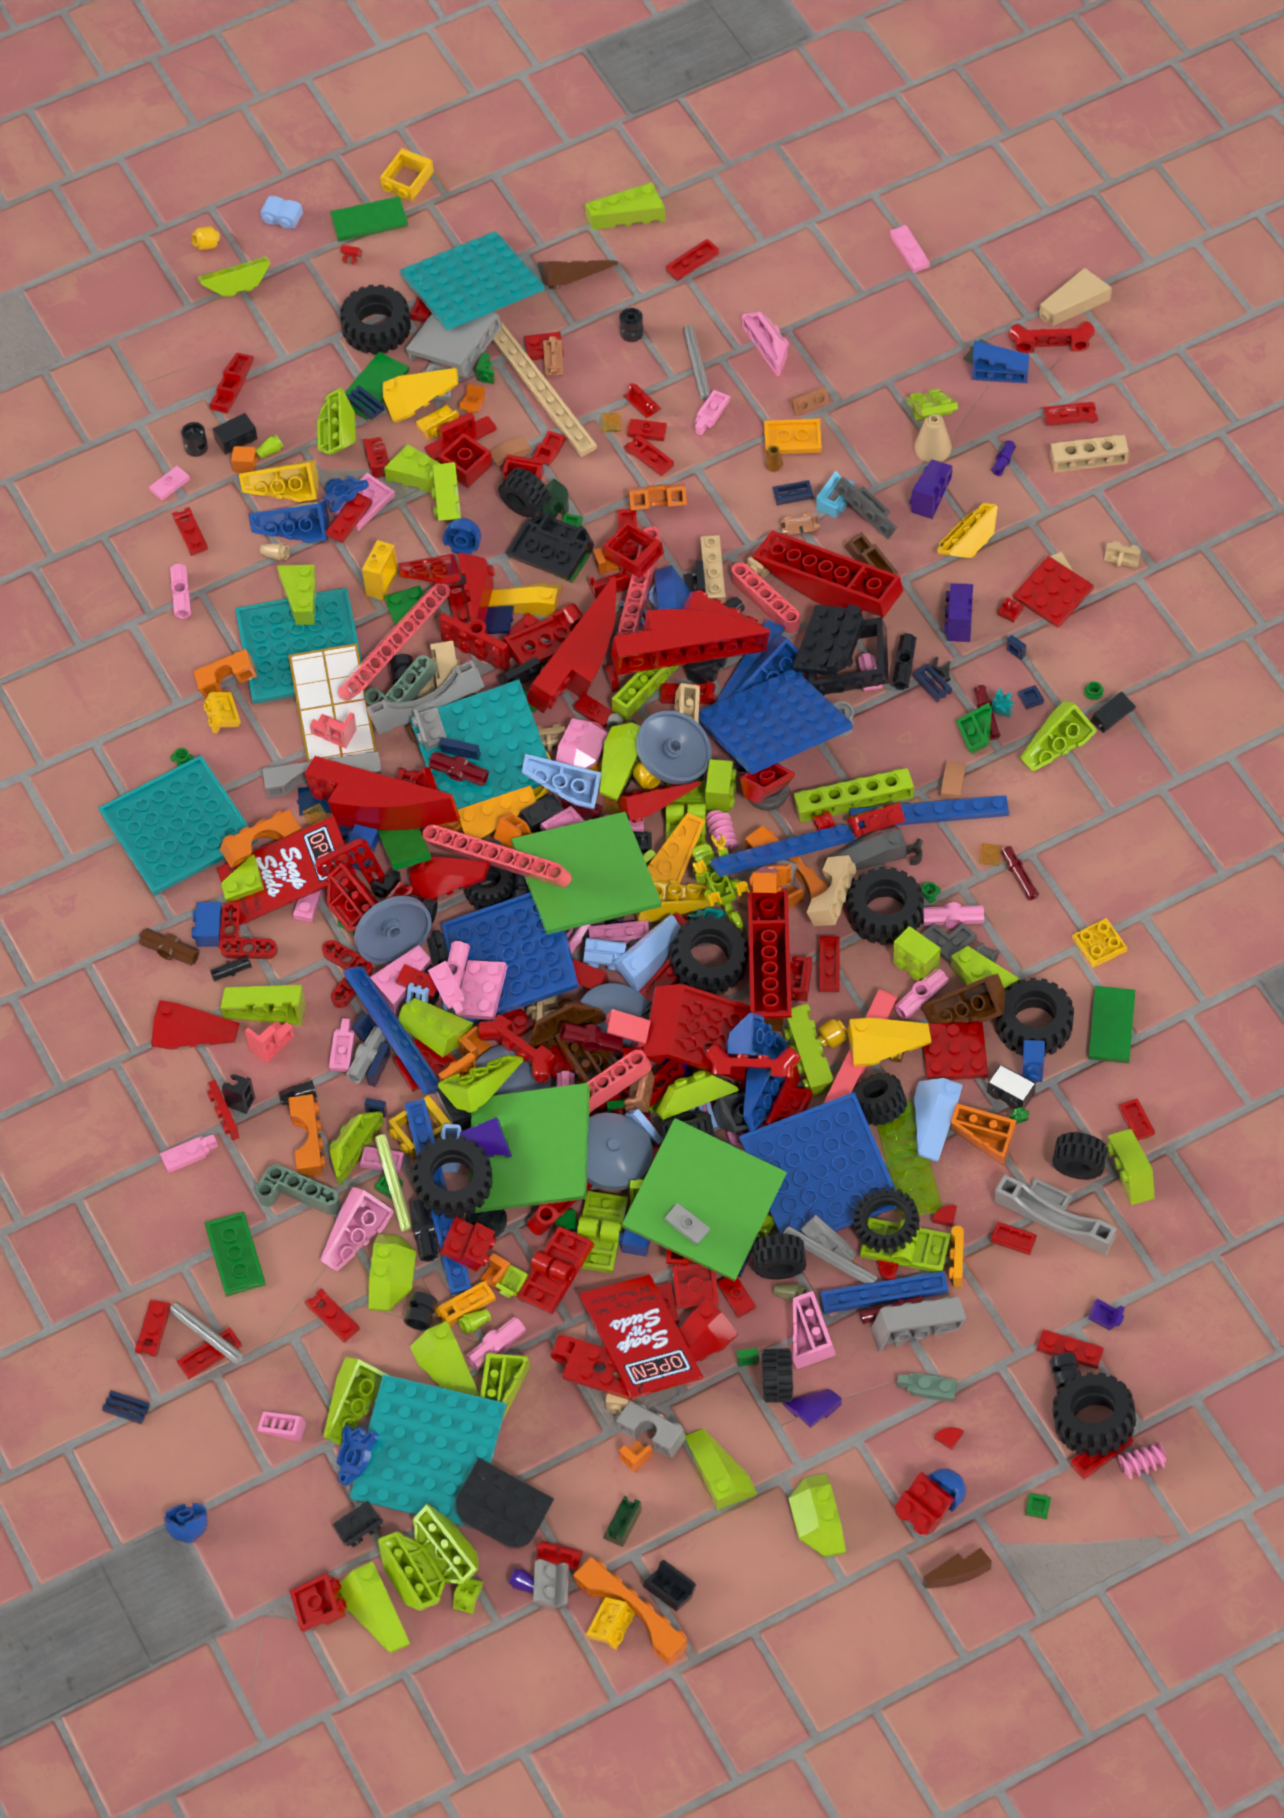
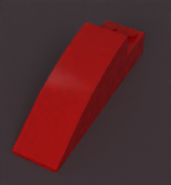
M774 530L770 532L752 556L753 559L784 583L822 606L848 608L849 604L858 606L861 612L866 611L884 618L904 591L899 575Z
M615 577L611 578L533 681L526 699L528 704L543 714L548 708L552 709L558 696H562L566 689L580 698L582 696L585 697L607 652L612 636L616 609Z
M687 609L646 610L643 630L632 634L622 633L614 636L611 658L616 675H623L765 652L770 630L728 615Z
M314 756L304 773L313 797L318 800L328 801L331 812L337 819V824L354 828L355 824L377 830H409L429 825L456 822L460 819L452 794L318 756Z
M788 888L781 889L777 893L753 892V889H749L751 1013L761 1015L765 1019L792 1018Z

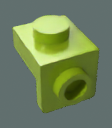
M510 1265L501 1283L497 1282L496 1287L501 1289L499 1293L508 1298H511V1296L517 1297L530 1274L514 1265Z

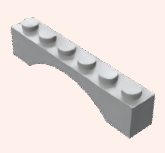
M471 660L455 667L440 687L424 697L406 702L382 700L366 709L378 735L390 732L399 725L407 724L410 721L409 717L415 716L413 709H417L418 713L435 707L438 708L452 701H458L470 693H476L485 686L477 667Z
M379 752L327 758L328 760L382 775ZM311 761L263 769L267 799L287 796L295 788L306 783L307 780L304 773Z
M1004 1175L995 1190V1203L1105 1256L1116 1240V1227L1099 1219L1081 1217L1059 1209L1039 1197L1024 1183L1012 1177Z

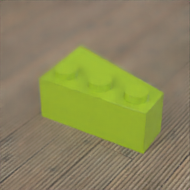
M1132 1129L1108 1135L1107 1153L1113 1159L1114 1167L1119 1174L1130 1204L1134 1205L1155 1199L1153 1169Z

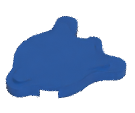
M347 476L348 480L342 481L341 478H333L327 481L325 488L327 493L323 494V498L330 505L331 512L338 511L344 502L353 500L358 492L368 488L369 483L367 480H356L352 476Z
M348 1425L343 1428V1442L337 1457V1465L341 1466V1471H338L340 1484L349 1485L365 1471L370 1460L371 1450L379 1438L377 1432L370 1431L366 1434L365 1429L357 1428L355 1430Z

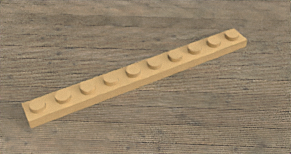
M501 323V329L492 340L494 345L580 457L596 450V443L509 330Z

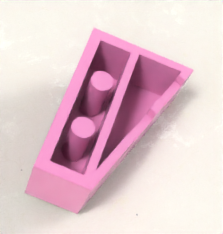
M419 945L370 977L395 1016L407 1001L408 988L396 984L403 965L406 964L424 972L431 964V958Z
M811 1291L794 1297L793 1362L796 1369L836 1356L814 1292Z

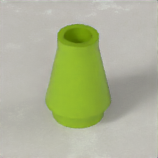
M274 435L273 437L270 436L256 449V452L262 460L267 456L280 452L284 446L278 436Z
M487 1309L464 1314L458 1320L459 1326L464 1334H472L486 1322L490 1321L491 1315Z

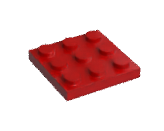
M1047 556L1013 594V599L1059 628L1094 589V585L1052 557Z
M983 1022L928 1024L931 1043L923 1046L927 1080L939 1078L948 1080L988 1078Z

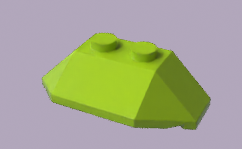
M267 256L201 275L197 278L201 285L222 296L231 297L236 295V292L251 291L254 287L258 286L270 266V260Z
M342 388L326 395V402L322 406L317 419L318 450L330 456L356 443L355 412Z
M698 1071L693 1074V1077L688 1079L680 1078L674 1084L669 1085L656 1112L664 1120L739 1091L738 1087L707 1071Z
M363 1113L351 1118L348 1124H344L341 1128L337 1140H333L330 1144L331 1161L339 1186L343 1185L362 1157L364 1146L368 1147L383 1126V1113Z
M378 1234L375 1239L369 1277L368 1309L370 1311L390 1312L396 1304L412 1291L417 1252L399 1235Z
M826 1473L804 1478L789 1497L799 1540L819 1552L825 1558L846 1553L841 1521L831 1483Z
M426 1504L413 1518L415 1541L426 1547L446 1580L445 1583L465 1584L479 1569L477 1552L452 1520L431 1505Z
M399 1532L379 1538L378 1544L384 1570L404 1604L419 1611L438 1604L446 1580L426 1547L413 1539L402 1536L403 1534Z

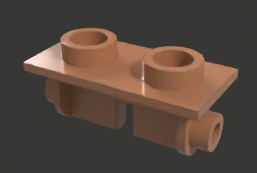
M549 337V340H543L545 376L564 375L562 340H556V337Z
M826 386L823 388L818 387L817 390L798 397H792L789 403L791 407H794L795 415L828 404L829 398Z
M805 513L802 517L795 518V516L784 517V520L780 522V526H784L781 528L782 534L787 536L800 534L799 527H802L803 534L816 532L820 529L819 522H815L818 519V514Z

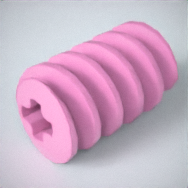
M720 810L711 811L706 816L709 834L711 837L713 835L717 841L721 838L720 833H722L726 839L724 847H727L729 852L738 845L736 834L732 827L733 823L730 820L731 816L729 813H723ZM712 841L714 852L718 854L717 850L719 848Z
M1157 1442L1156 1446L1153 1444L1148 1445V1449L1141 1447L1140 1452L1137 1449L1133 1450L1132 1455L1129 1452H1126L1124 1457L1118 1455V1460L1123 1473L1132 1480L1133 1472L1138 1477H1141L1142 1469L1145 1474H1149V1467L1154 1472L1157 1471V1464L1164 1469L1166 1453L1163 1445Z

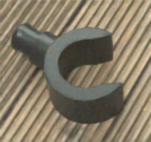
M938 657L933 660V669L946 682L950 681V661H948L944 668H939L937 666Z
M917 839L914 845L906 848V855L910 853L918 854L917 857L910 859V865H918L922 861V839Z

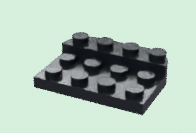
M543 513V515L537 516L532 520L531 518L527 519L506 552V555L509 558L570 581L586 553L591 554L594 542L583 526L580 525L578 528L552 518L549 513Z
M849 604L848 608L816 605L793 664L794 671L835 676L837 672L845 669L847 666L851 667L854 662L852 655L861 631L866 630V623L860 608Z
M478 1458L456 1499L455 1510L458 1518L465 1526H470L503 1544L506 1548L518 1549L528 1545L533 1540L554 1498Z

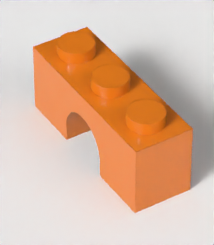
M684 483L628 488L631 510L649 509L655 505H668V507L687 505Z
M246 649L237 651L235 654L221 658L216 662L193 671L198 689L204 698H207L210 692H222L221 682L228 675H235L240 684L258 676L253 659Z
M791 863L763 865L752 872L753 875L750 876V886L753 887V892L777 893L781 890V886H787L792 883Z

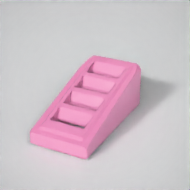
M263 1411L257 1431L288 1440L301 1441L306 1422L301 1416ZM272 1419L270 1428H267L269 1420Z

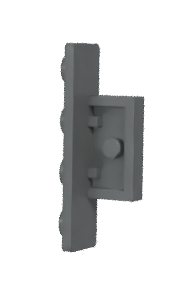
M845 477L840 478L834 489L885 538L889 539L897 529L886 517L890 511L864 486L857 490Z

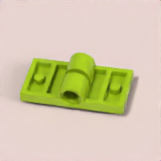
M939 388L928 390L929 393L924 394L914 392L910 394L911 396L906 397V403L912 408L915 421L925 420L928 415L933 414L941 416L951 415L953 410L958 409L957 401L942 390H939Z
M700 781V786L666 806V841L684 816L689 813L705 820L695 847L706 844V781Z
M587 1191L583 1214L578 1224V1235L593 1241L595 1246L581 1269L613 1274L619 1248V1237L623 1229L621 1226L628 1206V1197Z
M869 1218L868 1220L869 1228L879 1235L893 1234L900 1230L905 1223V1219L901 1220L900 1223ZM919 1228L916 1238L912 1237L913 1242L911 1244L905 1242L906 1248L901 1249L898 1246V1251L894 1253L892 1248L889 1249V1253H884L883 1249H881L880 1253L875 1252L874 1247L870 1250L866 1244H862L860 1258L899 1263L898 1265L934 1273L942 1272L951 1234Z

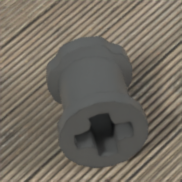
M982 942L979 943L975 950L994 963L997 961L1000 953L997 949L994 951L984 946Z

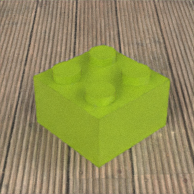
M709 760L705 791L707 814L715 810L730 814V808H734V791L737 789V769H733V761Z
M909 926L894 941L893 963L898 969L909 973L915 981H922L935 968L940 969L941 948Z

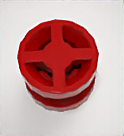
M828 810L820 816L814 815L812 817L817 831L835 826Z

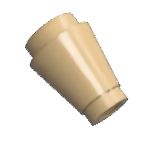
M285 543L262 544L260 547V554L278 561L287 560L289 557L290 549Z

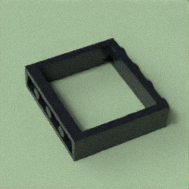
M882 617L865 620L866 630H862L859 639L877 636L878 669L817 679V674L809 673V683L823 696L889 684L887 627Z

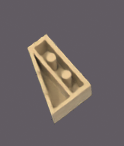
M453 641L430 644L432 659L438 664V670L435 674L437 688L447 680L455 667L460 666V659H456Z

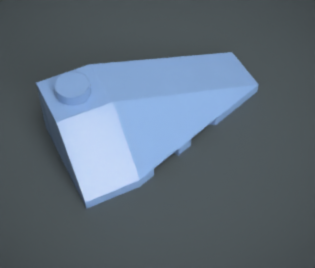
M525 754L522 774L572 804L594 810L601 772Z
M672 914L668 915L613 962L628 985L638 992L661 968L672 950L674 938L681 928Z
M945 1078L918 1082L913 1098V1106H915L914 1117L917 1126L918 1156L938 1162L956 1104L959 1100L962 1084Z

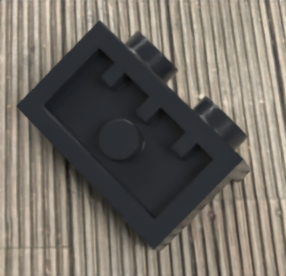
M703 560L695 561V569H692V574L684 575L685 584L691 592L701 590L706 593Z

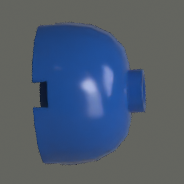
M458 518L452 520L445 528L443 542L445 546L448 544L451 547V551L456 554L465 553L470 555L472 551L476 552L478 550L482 535L479 526L474 521L467 518Z
M940 1468L931 1472L928 1477L955 1499L948 1509L951 1512L960 1506L966 1496V1486L962 1476L949 1468Z
M192 1503L193 1507H186L185 1504L172 1507L166 1511V1518L164 1517L167 1532L173 1539L185 1543L196 1541L206 1531L208 1525L206 1507L198 1503Z

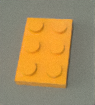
M820 418L764 421L766 455L770 446H777L780 454L822 453Z

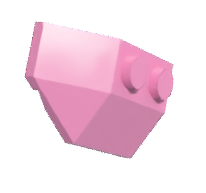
M762 312L742 314V327L775 375L780 376L788 356L787 348L789 343L787 339L781 336L778 326L774 325Z
M572 718L558 745L556 761L585 769L592 767L597 763L604 749V741L608 732L598 722Z

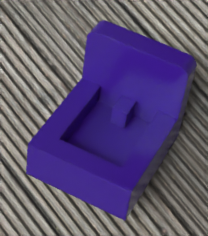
M1096 1299L1093 1302L1088 1319L1107 1330H1111L1116 1326H1120L1123 1322L1125 1307L1119 1306L1114 1308L1100 1299Z

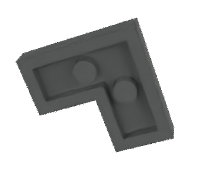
M963 923L949 935L936 924L931 925L921 934L941 948L940 956L949 964L951 963V955L966 946H970L977 939V934Z

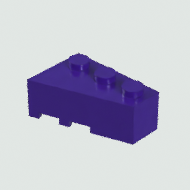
M931 459L928 466H925L921 477L912 489L909 504L912 505L911 513L933 519L951 481L952 465Z
M950 583V591H946V602H949V606H945V618H948V622H944V633H948L947 641L970 642L973 584Z

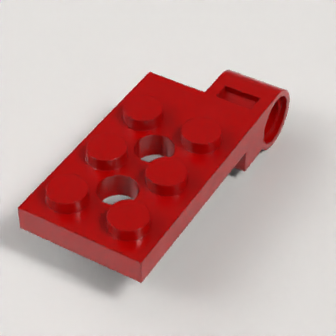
M571 603L563 609L554 612L551 618L504 637L503 642L508 644V649L519 666L535 657L542 663L552 658L583 617V614L575 603ZM541 638L548 639L550 642L544 643L541 641ZM525 645L533 646L534 649L529 650L525 647Z
M566 1335L557 1336L550 1357L558 1363L567 1364L562 1375L563 1380L630 1401L634 1400V1398L631 1399L622 1380L614 1376L617 1370L606 1348ZM596 1365H603L606 1369L599 1373L594 1370V1367Z

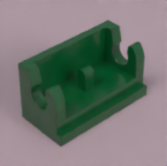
M624 1496L603 1539L623 1547L642 1511L641 1501L635 1499L634 1503L628 1500L627 1496Z

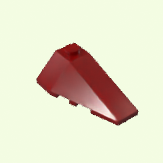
M459 553V566L461 575H464L466 582L464 590L469 599L467 603L471 621L479 619L485 622L494 586V567L489 565L486 558Z
M695 780L687 784L668 785L669 788L657 786L650 789V792H647V790L621 793L617 803L621 812L626 813L628 820H631L632 823L641 822L644 817L654 814L697 788L701 783Z
M431 856V860L412 866L410 879L414 889L413 894L421 896L422 900L425 898L438 900L440 895L445 893L447 895L453 894V890L459 887L467 888L484 881L490 863L486 861Z
M159 1000L154 1016L151 1045L152 1047L173 1050L181 1046L197 1047L199 1044L207 1043L210 1045L234 1043L240 1023L179 1003Z

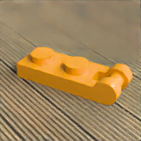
M958 1225L954 1226L951 1230V1243L955 1248H950V1261H954V1267H950L949 1279H953V1287L962 1288L964 1230Z
M483 1281L438 1306L435 1313L438 1317L442 1318V1323L447 1321L449 1326L452 1327L462 1318V1315L476 1312L495 1301L496 1296L486 1281ZM453 1309L455 1313L449 1315L448 1311Z

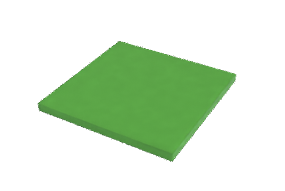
M625 812L512 838L514 850L558 863L569 871L572 876L571 882L566 887L554 886L524 876L546 935L662 906Z
M588 1083L495 1095L484 1105L480 1106L477 1111L472 1112L471 1128L495 1117L500 1120L504 1137L508 1141L512 1157L506 1158L504 1155L489 1157L492 1167V1188H490L489 1198L484 1199L485 1204L481 1208L476 1206V1212L474 1213L586 1199L590 1085ZM470 1169L468 1184L472 1180V1171Z
M674 1118L621 1227L735 1282L787 1172ZM677 1203L710 1228V1231L697 1246L664 1221V1218Z

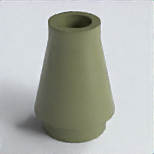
M776 1284L774 1296L793 1303L794 1297L805 1294L807 1290L801 1284Z

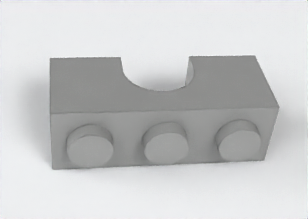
M629 1401L616 1420L618 1431L635 1440L644 1431L652 1430L656 1432L652 1439L654 1450L671 1459L686 1439L684 1429L680 1424L665 1420L661 1414L648 1411L640 1403L635 1404Z

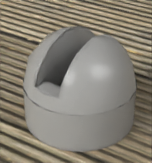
M618 713L609 715L607 720L609 728L623 724V718Z

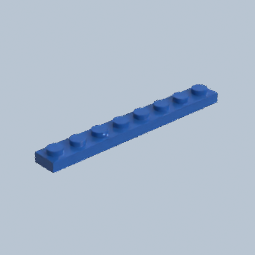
M1007 795L901 804L906 822L896 825L1009 816ZM882 806L850 809V816ZM864 820L858 822L860 827L865 826Z
M845 824L717 857L711 859L710 866L722 877L854 841L855 834Z
M361 966L346 969L344 976L423 1094L437 1093L436 1089L439 1088L438 1083L440 1081L364 968Z

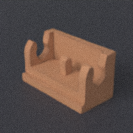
M651 1070L631 1084L629 1097L624 1102L627 1105L625 1107L626 1112L633 1109L648 1112L655 1079Z

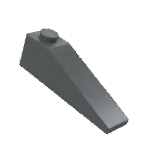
M745 1092L718 1098L712 1111L719 1128L732 1133L749 1130L743 1117ZM770 1114L765 1115V1119L763 1122L766 1121L767 1116H769Z

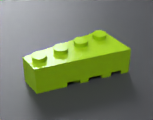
M652 182L585 203L586 219L592 230L614 228L620 224L632 226V223L637 222L649 224L650 221L654 220L666 222L665 206Z
M302 985L225 987L221 1004L222 1016L226 1019L268 1023L279 1022L280 1024L287 1022L290 1025L302 1026L306 1008Z
M804 1004L792 1008V1018H785V1028L782 1031L785 1040L790 1042L789 1047H792L801 1056V1061L797 1064L799 1074L803 1076V1088L811 1089L813 1097L828 1093L834 1079L826 1056H821L824 1055L820 1039L816 1040L817 1033L814 1020H809V1005Z

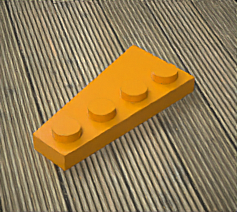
M530 785L458 809L459 820L465 835L485 839L496 831L501 818L510 812L518 816L522 809L537 801Z
M689 813L684 816L648 865L651 876L658 877L659 881L670 882V880L677 881L676 884H680L705 823L704 819Z

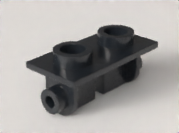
M434 930L431 938H427L433 966H437L444 961L447 962L449 956L444 935L440 930Z

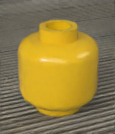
M212 226L196 228L192 234V243L200 251L216 248L217 242L220 240L218 231H215Z
M641 761L635 765L633 777L642 788L652 789L659 785L661 780L651 774Z
M830 1019L818 1029L820 1036L817 1038L820 1039L824 1047L828 1045L830 1048L835 1049L847 1040L848 1030L839 1019L837 1021Z

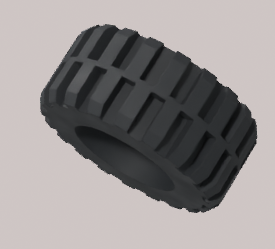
M380 284L378 286L368 285L366 288L363 286L358 288V291L354 290L349 294L350 297L347 296L343 301L344 304L341 305L340 309L342 333L346 342L357 351L361 350L362 353L366 354L370 352L373 355H377L379 352L383 354L388 353V350L393 351L398 348L397 345H402L409 336V330L411 329L409 305L405 297L399 291H394V288L389 286L386 288ZM375 314L389 317L385 322L375 325L362 322L366 317Z
M879 867V870L873 868L868 870V874L862 873L858 876V880H854L848 893V920L852 924V929L856 933L859 932L861 938H868L869 942L874 944L875 942H880V945H886V943L893 945L894 941L909 926L917 931V928L922 923L924 908L922 888L920 884L916 883V879L913 876H907V872L903 870L899 872L897 868L893 867L890 869ZM891 897L898 900L904 907L895 914L881 915L873 912L867 905L876 898Z
M702 915L698 916L696 921L693 919L687 921L686 926L682 925L678 934H676L671 950L670 962L671 967L674 968L673 973L675 977L680 976L679 982L681 984H687L690 987L717 995L718 991L724 993L728 991L729 987H735L737 982L743 977L749 956L748 942L743 937L744 933L740 928L736 929L735 923L732 921L728 923L725 921L726 918L721 916L720 919L714 918V915H708V918H704ZM711 943L724 950L728 961L717 967H708L700 964L693 957L691 950L699 944Z
M1030 978L1028 981L1022 979L1018 980L1017 985L1012 983L1008 986V990H1005L1004 1014L996 1017V1031L1000 1035L999 1038L1002 1043L1007 1042L1006 1047L1011 1051L1015 1049L1016 1054L1023 1055L1024 1040L1045 1041L1044 1057H1046V1053L1050 1055L1056 1053L1057 1048L1062 1049L1065 1046V1042L1069 1040L1073 1029L1074 1007L1072 1006L1071 998L1067 996V992L1063 988L1059 989L1058 984L1055 982L1048 983V980L1043 978L1041 980ZM1027 1008H1039L1048 1012L1054 1020L1046 1026L1036 1028L1024 1025L1017 1019L1016 1015Z
M447 1135L448 1139L443 1140L442 1137L436 1138V1143L432 1144V1142H429L425 1145V1151L420 1150L418 1159L414 1162L413 1182L420 1203L424 1202V1207L428 1211L433 1209L434 1214L437 1216L445 1214L446 1218L452 1219V1215H458V1218H462L466 1212L471 1215L476 1212L475 1207L481 1208L485 1204L484 1199H488L493 1179L489 1156L485 1155V1150L482 1146L477 1147V1142L472 1139L469 1142L466 1141L464 1136H459V1139L454 1138V1135ZM460 1163L472 1171V1180L460 1190L447 1191L434 1183L433 1175L444 1164Z
M1088 1372L1084 1376L1080 1374L1074 1376V1380L1069 1379L1064 1383L1065 1387H1060L1057 1391L1052 1408L1056 1434L1059 1435L1060 1441L1066 1444V1447L1071 1451L1076 1449L1078 1454L1084 1455L1086 1452L1089 1456H1096V1454L1108 1455L1109 1451L1115 1452L1120 1449V1445L1124 1446L1129 1441L1128 1437H1132L1134 1427L1136 1426L1134 1400L1131 1391L1126 1388V1384L1122 1381L1117 1382V1378L1112 1375L1107 1377L1106 1373L1100 1372L1098 1374ZM1092 1405L1105 1406L1113 1411L1108 1419L1099 1423H1086L1075 1417L1080 1410Z

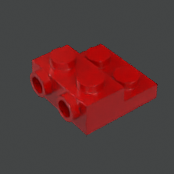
M455 1216L440 1254L477 1272L481 1266H486L490 1258L487 1252L488 1249L491 1250L495 1245L496 1238L493 1237L495 1231L479 1223L472 1225Z
M699 1264L676 1265L672 1267L677 1309L698 1307L705 1299L713 1305H719L716 1274L714 1271Z
M921 1472L917 1475L910 1488L904 1491L894 1509L898 1512L897 1516L901 1520L909 1521L914 1525L913 1530L916 1533L928 1535L935 1531L955 1499L925 1473Z
M326 1573L290 1591L301 1631L306 1632L323 1623L329 1625L346 1617L344 1610L347 1609V1604L344 1598H340L339 1590L342 1587L337 1578Z

